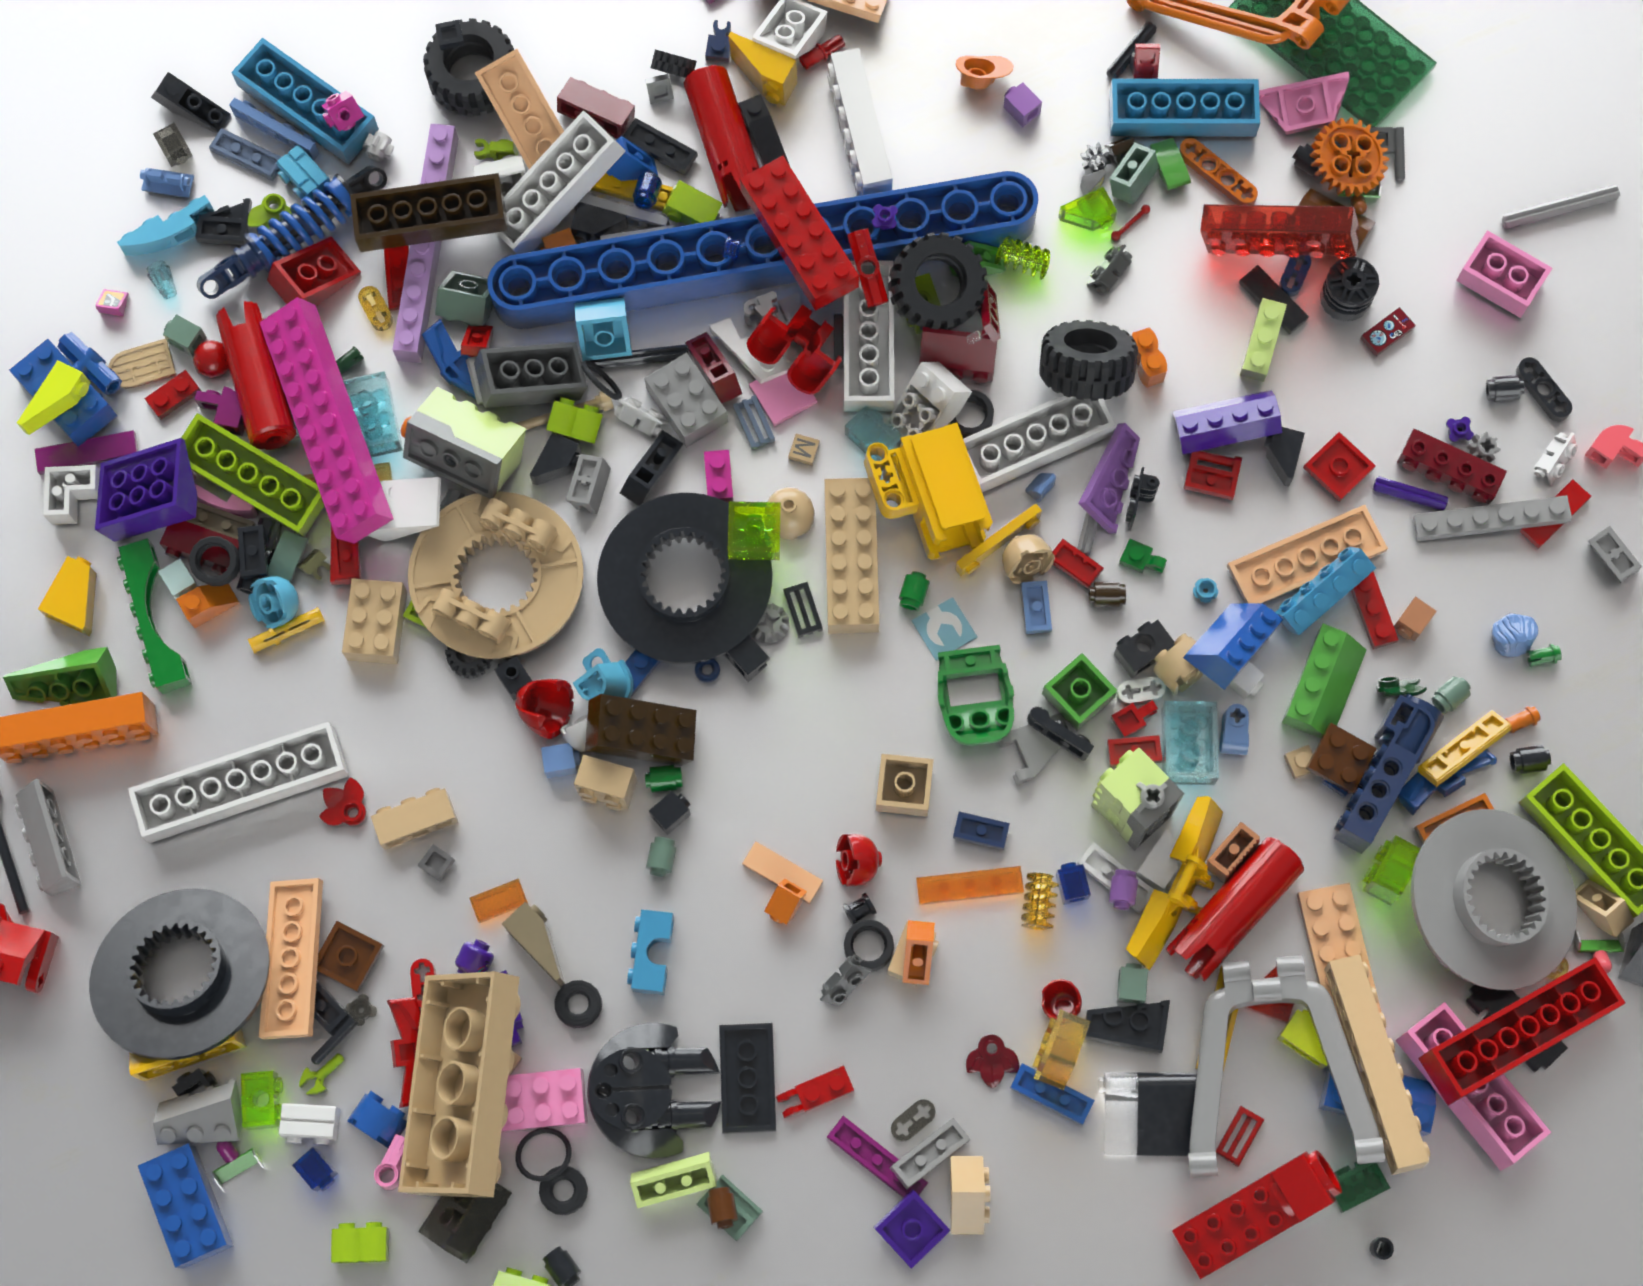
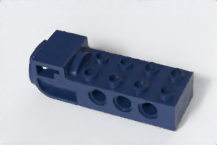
M1407 694L1406 696L1400 695L1390 707L1374 735V738L1379 740L1381 746L1370 762L1374 767L1370 766L1367 772L1364 773L1358 784L1362 789L1358 788L1347 803L1346 807L1350 810H1345L1344 814L1337 821L1334 829L1338 832L1334 839L1360 854L1372 844L1415 764L1420 763L1444 719L1443 714L1435 706ZM1394 716L1404 720L1403 723L1397 721L1395 725L1391 724Z

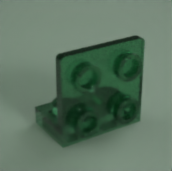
M1356 1161L1354 1162L1355 1168L1352 1170L1347 1165L1334 1172L1342 1188V1193L1335 1197V1203L1341 1213L1390 1189L1377 1163L1357 1164Z

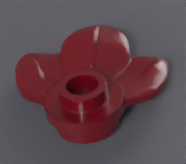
M987 1034L980 1039L978 1048L967 1056L966 1070L967 1073L980 1072L983 1081L990 1088H995L1003 1079L1004 1072L1014 1074L1018 1072L1019 1060L1012 1049L1005 1047L1003 1040L999 1036ZM991 1043L996 1045V1050L992 1053L987 1051V1046Z

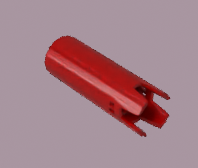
M718 65L700 67L692 71L683 83L723 207H727L729 197L735 212L749 210L750 205L741 193L740 178L759 169V165L727 69Z
M244 301L246 323L233 326L223 307L216 314V319L249 443L257 449L266 450L285 446L296 436V427L259 323L264 320L257 303Z
M1266 837L1168 945L1166 951L1169 956H1172L1175 952L1185 960L1193 956L1184 971L1194 979H1198L1201 976V979L1205 982L1304 872L1302 860L1290 847L1280 842V840L1274 837Z

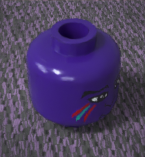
M476 939L474 943L465 942L455 959V965L458 967L457 972H488L494 960V954L488 950L490 945L479 939Z

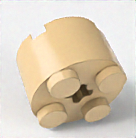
M1185 633L1176 639L1174 646L1169 651L1166 649L1162 650L1154 659L1157 664L1154 666L1153 672L1174 695L1178 694V689L1181 693L1186 691L1203 676L1201 671L1183 658L1196 643L1192 637H1188Z

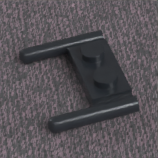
M316 979L314 1018L331 1034V1037L311 1057L312 1063L319 1065L358 1025V1022L351 1017L347 1010Z

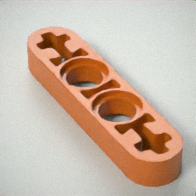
M1187 138L1182 141L1179 151L1188 166L1238 206L1249 208L1255 204L1258 191L1252 183L1198 140ZM1186 148H1194V153L1190 152L1189 154H1187ZM1204 161H1212L1215 164V169L1206 170L1203 168L1202 163ZM1230 176L1233 178L1234 183L1229 186L1224 185L1221 182V177ZM1247 192L1251 194L1250 198H1242V194H1246Z

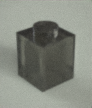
M175 123L153 133L171 167L181 165L193 156Z

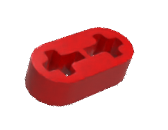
M427 959L416 960L410 968L412 995L415 997L420 1009L422 1000H419V997L423 996L424 982H422L421 975L416 974V971L420 970L421 965L424 964L427 969H430V972L425 973V976L436 975L435 966Z

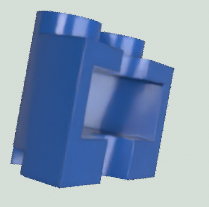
M370 1091L368 1095L365 1093L347 1121L389 1148L395 1134L401 1135L406 1128L407 1121L403 1119L405 1113L393 1105L388 1109L381 1104L384 1099Z

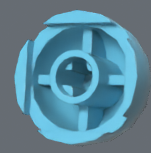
M271 576L258 579L252 583L251 587H254L253 593L249 594L248 600L250 610L258 622L263 621L266 624L264 626L266 628H277L294 618L299 608V598L296 589L288 580L279 576Z

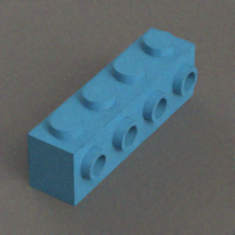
M1348 547L1341 551L1338 558L1331 564L1324 566L1314 579L1303 584L1299 592L1293 597L1286 599L1275 613L1283 618L1281 623L1290 633L1300 635L1372 573L1376 567L1362 549Z

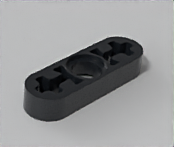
M1532 357L1521 360L1516 368V375L1519 376V380L1523 379L1526 389L1550 419L1557 422L1564 421L1572 411L1571 401L1538 360ZM1525 367H1532L1534 369L1532 373L1524 372ZM1538 376H1540V378H1538L1536 382L1533 384V379H1536ZM1539 384L1548 385L1551 390L1550 394L1542 395L1539 393L1537 386ZM1555 395V400H1551V402L1548 403L1547 401H1549ZM1556 406H1558V407L1563 406V407H1564V410H1563V412H1562V411L1556 412V411H1555V407H1556Z

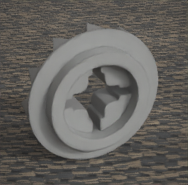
M774 603L767 605L762 619L751 633L755 639L763 643H775L785 637L789 630V617L783 607H779ZM765 614L771 620H776L773 623V632H771L767 625H762L765 622Z

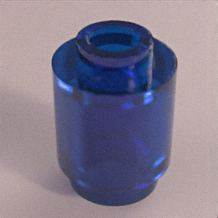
M642 173L639 176L633 192L634 204L638 208L647 210L656 204L662 187V181L654 173Z

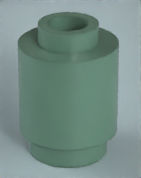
M1453 676L1434 692L1435 696L1431 698L1432 703L1443 714H1446L1448 711L1452 712L1471 696V687L1464 678Z
M655 837L654 842L651 843L646 868L650 870L651 875L665 877L666 873H672L677 849L674 847V840L665 837Z

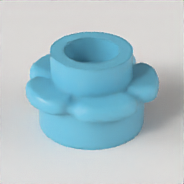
M1199 579L1195 583L1193 594L1201 602L1208 603L1211 599L1217 597V585L1212 579Z

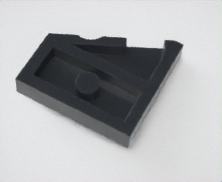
M245 198L243 203L232 207L226 205L220 207L217 211H209L199 215L195 236L197 242L233 245L246 244L244 234L248 233L249 228L248 216L252 209L251 198Z

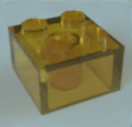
M1061 1009L1056 1019L1051 1017L1032 1067L1037 1068L1034 1079L1062 1090L1065 1089L1091 1021Z

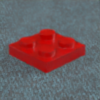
M1338 432L1304 464L1303 469L1340 502L1374 470L1376 465L1345 436Z

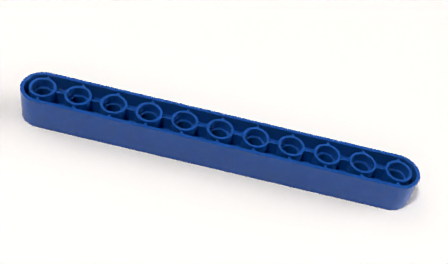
M1002 171L815 203L814 205L850 261H854L847 234L868 228L871 233L870 237L877 260L893 261L894 265L896 257L907 245L916 238H922L929 233H934L935 235H939L941 232L949 233V237L959 236L963 238L962 243L972 241L997 248L1013 246L1023 242L1034 229L1038 207V192L1034 183L1025 175L1014 171ZM880 204L883 207L893 205L898 209V213L895 215V221L897 222L895 228L884 230L875 228L872 225V220L875 218V213L873 212L875 205ZM1010 206L1016 209V211L1005 212L1000 210L999 207ZM755 214L510 255L501 259L493 266L487 281L488 291L498 318L507 326L515 329H530L576 321L575 303L624 297L626 312L798 283ZM962 214L968 218L965 220H955L950 216ZM913 222L918 224L919 227L909 229L903 227L902 224ZM761 247L774 249V251L767 254L755 252ZM714 255H721L726 257L724 260L720 262H710L706 260ZM667 263L677 265L668 271L657 269ZM616 272L628 273L621 279L609 278L610 275ZM568 280L579 281L572 287L564 288L560 286ZM517 289H530L526 294L521 296L511 295Z

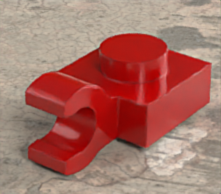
M1153 700L1138 709L1132 703L1111 715V719L1122 737L1127 738L1145 728L1147 724L1144 719L1156 714L1158 707Z

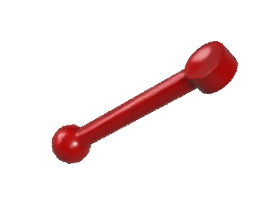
M1143 205L1141 211L1119 231H1113L1111 233V240L1118 242L1121 234L1141 216L1150 212V206Z

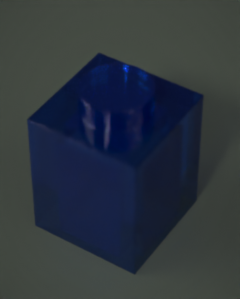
M1076 862L1061 865V869H1058L1056 872V878L1063 905L1088 900L1091 893L1084 865H1076Z
M314 1147L292 1165L310 1188L317 1192L320 1189L322 1191L328 1189L335 1182L334 1177L338 1174L322 1153Z

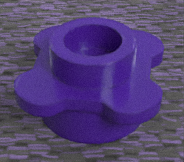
M880 204L875 205L873 208L875 218L872 220V225L875 228L884 230L895 228L897 225L895 215L898 213V209L893 205L890 207H883Z
M1462 417V419L1458 420L1453 418L1447 420L1446 426L1449 428L1448 435L1450 441L1461 442L1471 440L1474 433L1470 429L1471 420L1468 417Z

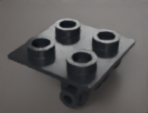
M1145 467L1141 468L1140 475L1134 476L1129 497L1131 499L1125 518L1126 522H1130L1128 531L1132 529L1138 502H1153L1160 484L1156 476L1143 474Z

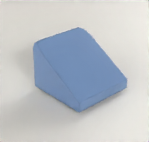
M1040 473L1025 489L1026 493L1037 502L1041 501L1055 486L1056 475L1053 473Z

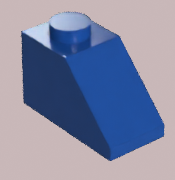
M623 136L616 140L626 151L606 172L608 175H613L620 181L653 179L658 176L653 157Z

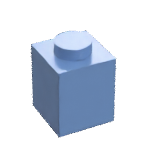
M569 743L541 748L544 773L547 778L578 773L577 766L581 763L580 752L574 750Z

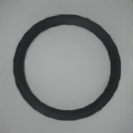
M587 360L582 362L581 367L584 373L598 389L614 400L622 398L619 387L601 368ZM589 368L598 373L611 386L615 393L606 388L592 374Z
M539 1128L533 1130L517 1146L515 1153L517 1168L521 1174L530 1180L539 1182L552 1180L561 1175L569 1165L572 1155L571 1145L567 1137L556 1129ZM543 1133L556 1135L563 1141L566 1148V1157L562 1166L552 1174L545 1176L529 1173L521 1162V1152L526 1142L532 1137Z

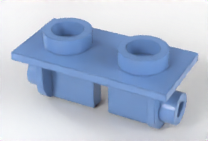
M146 168L140 171V179H143L141 190L189 198L194 175Z

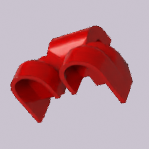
M803 304L787 325L773 316L776 308H770L748 338L747 349L756 360L770 365L777 363L787 351L791 342L794 341L803 348V351L788 369V379L802 393L816 394L833 375L842 361L839 355L833 360L820 351L834 330V327L828 324L826 320L820 326L809 317L813 311Z

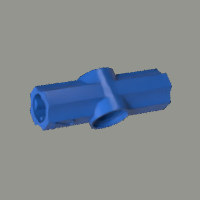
M72 331L64 334L59 339L57 347L74 363L73 366L77 370L83 372L88 380H91L104 394L108 396L116 393L121 388L122 380L106 365L107 362L96 351L88 347Z

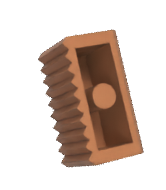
M1240 822L1207 860V870L1225 883L1259 846L1260 836Z

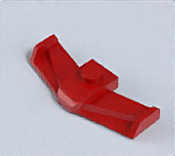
M415 997L387 1000L401 1039L390 1041L393 1068L405 1066L399 1108L409 1107L421 1014Z

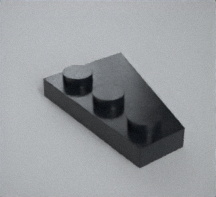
M1170 1000L1151 1004L1140 1003L1127 1007L1116 1006L1087 1010L1082 1038L1162 1053Z

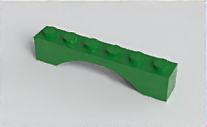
M146 538L118 547L120 556L117 557V561L121 571H125L127 578L123 580V584L127 594H131L133 602L129 603L133 617L138 619L139 626H136V632L139 640L144 641L145 649L142 650V654L146 664H150L152 672L148 673L152 687H156L164 694L192 685L186 661L180 654L170 649L163 642L153 622L151 610L152 590L160 570L154 545Z

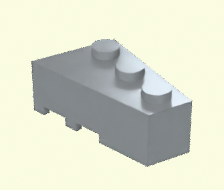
M236 1078L230 1079L227 1084L215 1088L213 1085L206 1087L203 1092L194 1095L187 1093L160 1102L153 1122L157 1145L238 1141L244 1119Z

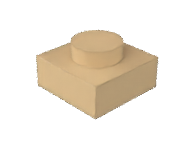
M1309 745L1284 755L1294 780L1312 773L1306 770L1313 755Z

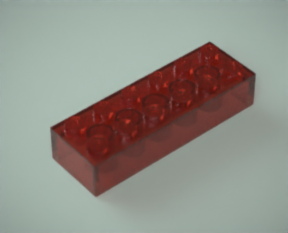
M1204 204L1200 233L1208 253L1216 256L1224 254H1236L1239 256L1260 254L1265 257L1274 255H1286L1288 257L1310 255L1314 258H1322L1324 256L1348 258L1349 256H1357L1360 231L1354 207Z

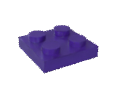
M913 1189L873 1227L911 1269L951 1231Z

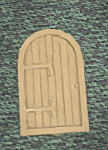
M166 339L124 350L116 354L108 365L122 380L120 386L125 389L135 388L176 376L172 355Z

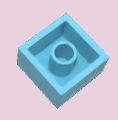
M624 297L575 303V319L582 361L632 355Z

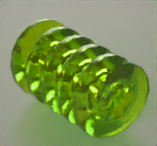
M1007 236L998 248L995 264L998 265L1001 259H1003L1004 267L1007 268L1010 262H1012L1014 271L1021 265L1023 274L1030 268L1032 277L1039 271L1040 280H1042L1046 276L1050 265V250L1044 248L1041 251L1040 246L1035 245L1032 248L1029 242L1023 244L1022 240L1017 239L1014 241L1013 237Z

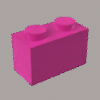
M729 450L705 451L707 495L721 499L734 506Z

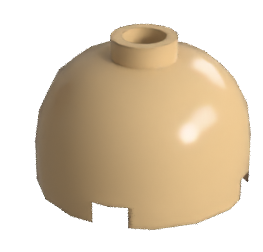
M786 487L777 490L769 497L765 505L764 518L774 535L782 539L793 540L810 530L814 523L815 510L811 499L805 492L797 488Z
M1030 534L1012 538L1002 555L1004 570L1015 584L1031 582L1034 580L1032 576L1039 572L1041 575L1045 574L1055 560L1050 546L1042 538Z

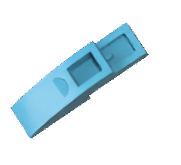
M203 195L200 198L193 199L188 206L179 212L172 213L164 222L159 215L145 220L142 226L133 232L124 234L117 243L126 256L151 254L172 248L196 236V225L199 215L209 211L214 212V209L207 197Z

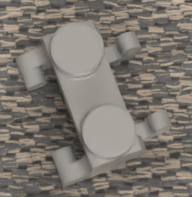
M775 291L755 297L744 303V320L747 325H753L752 320L749 319L751 316L757 317L756 324L758 325L772 307L776 308L773 316L778 319L776 315L778 313V306L772 304V302H777Z

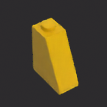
M67 556L38 610L45 617L90 637L93 625L97 573L90 567L92 563L79 556L77 559Z

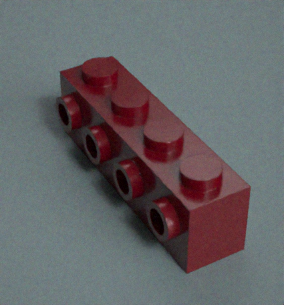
M1417 429L1412 430L1397 460V463L1402 464V467L1408 471H1417L1425 475L1432 482H1441L1454 492H1463L1471 496L1474 501L1489 505L1496 497L1507 473L1506 470Z

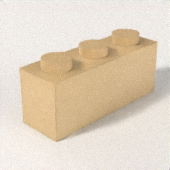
M440 788L431 789L425 793L426 796L418 799L415 797L407 798L400 802L401 805L393 808L390 806L380 808L376 811L375 815L370 816L382 848L386 850L458 823L449 794L445 788L442 790Z

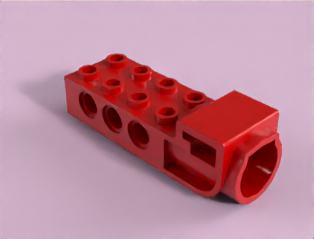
M1317 1150L1310 1154L1306 1151L1176 1227L1172 1232L1201 1280L1295 1224L1333 1204L1336 1201L1335 1197L1342 1193V1188L1323 1155Z

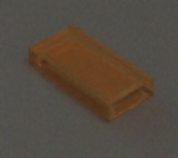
M519 878L469 898L479 923L517 909L524 902L528 904Z

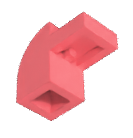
M1614 425L1604 429L1599 434L1585 456L1602 467L1607 468L1618 454L1639 467L1643 462V443L1629 437L1634 430L1633 428L1625 425Z

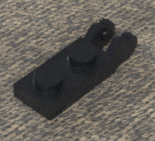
M1033 707L1027 717V722L1030 726H1033L1035 730L1082 761H1086L1094 748L1087 737L1081 734L1076 735L1062 721L1051 719L1049 712L1042 709V707Z

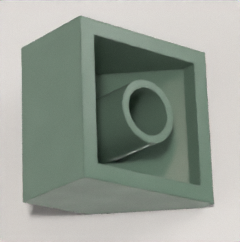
M452 270L437 289L435 315L441 316L448 321L459 320L466 322L470 326H483L490 317L493 307L488 291V278Z

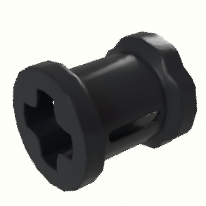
M863 893L862 898L853 903L842 905L852 925L869 914L874 915L877 913L866 893Z

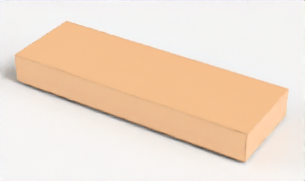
M756 841L742 863L746 868L776 885L783 879H787L806 890L807 893L803 901L811 904L823 883L822 879Z

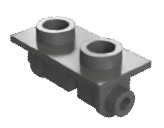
M1125 244L1116 248L1112 247L1104 255L1106 260L1103 264L1095 267L1090 273L1091 279L1086 284L1087 286L1096 284V290L1100 294L1110 291L1118 280L1112 272L1115 271L1120 276L1132 263V255L1127 251L1123 252L1126 247Z
M858 955L848 956L846 961L839 967L841 976L835 972L822 985L823 989L821 992L823 996L820 998V1001L840 1006L872 970L860 965L862 960Z

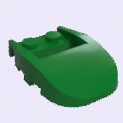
M1000 645L938 652L939 706L948 733L957 743L969 746L995 743L1007 737L1012 729L1014 722V690L1008 676L1006 663H1003L1000 657ZM991 673L998 674L1001 700L958 706L950 705L947 679Z

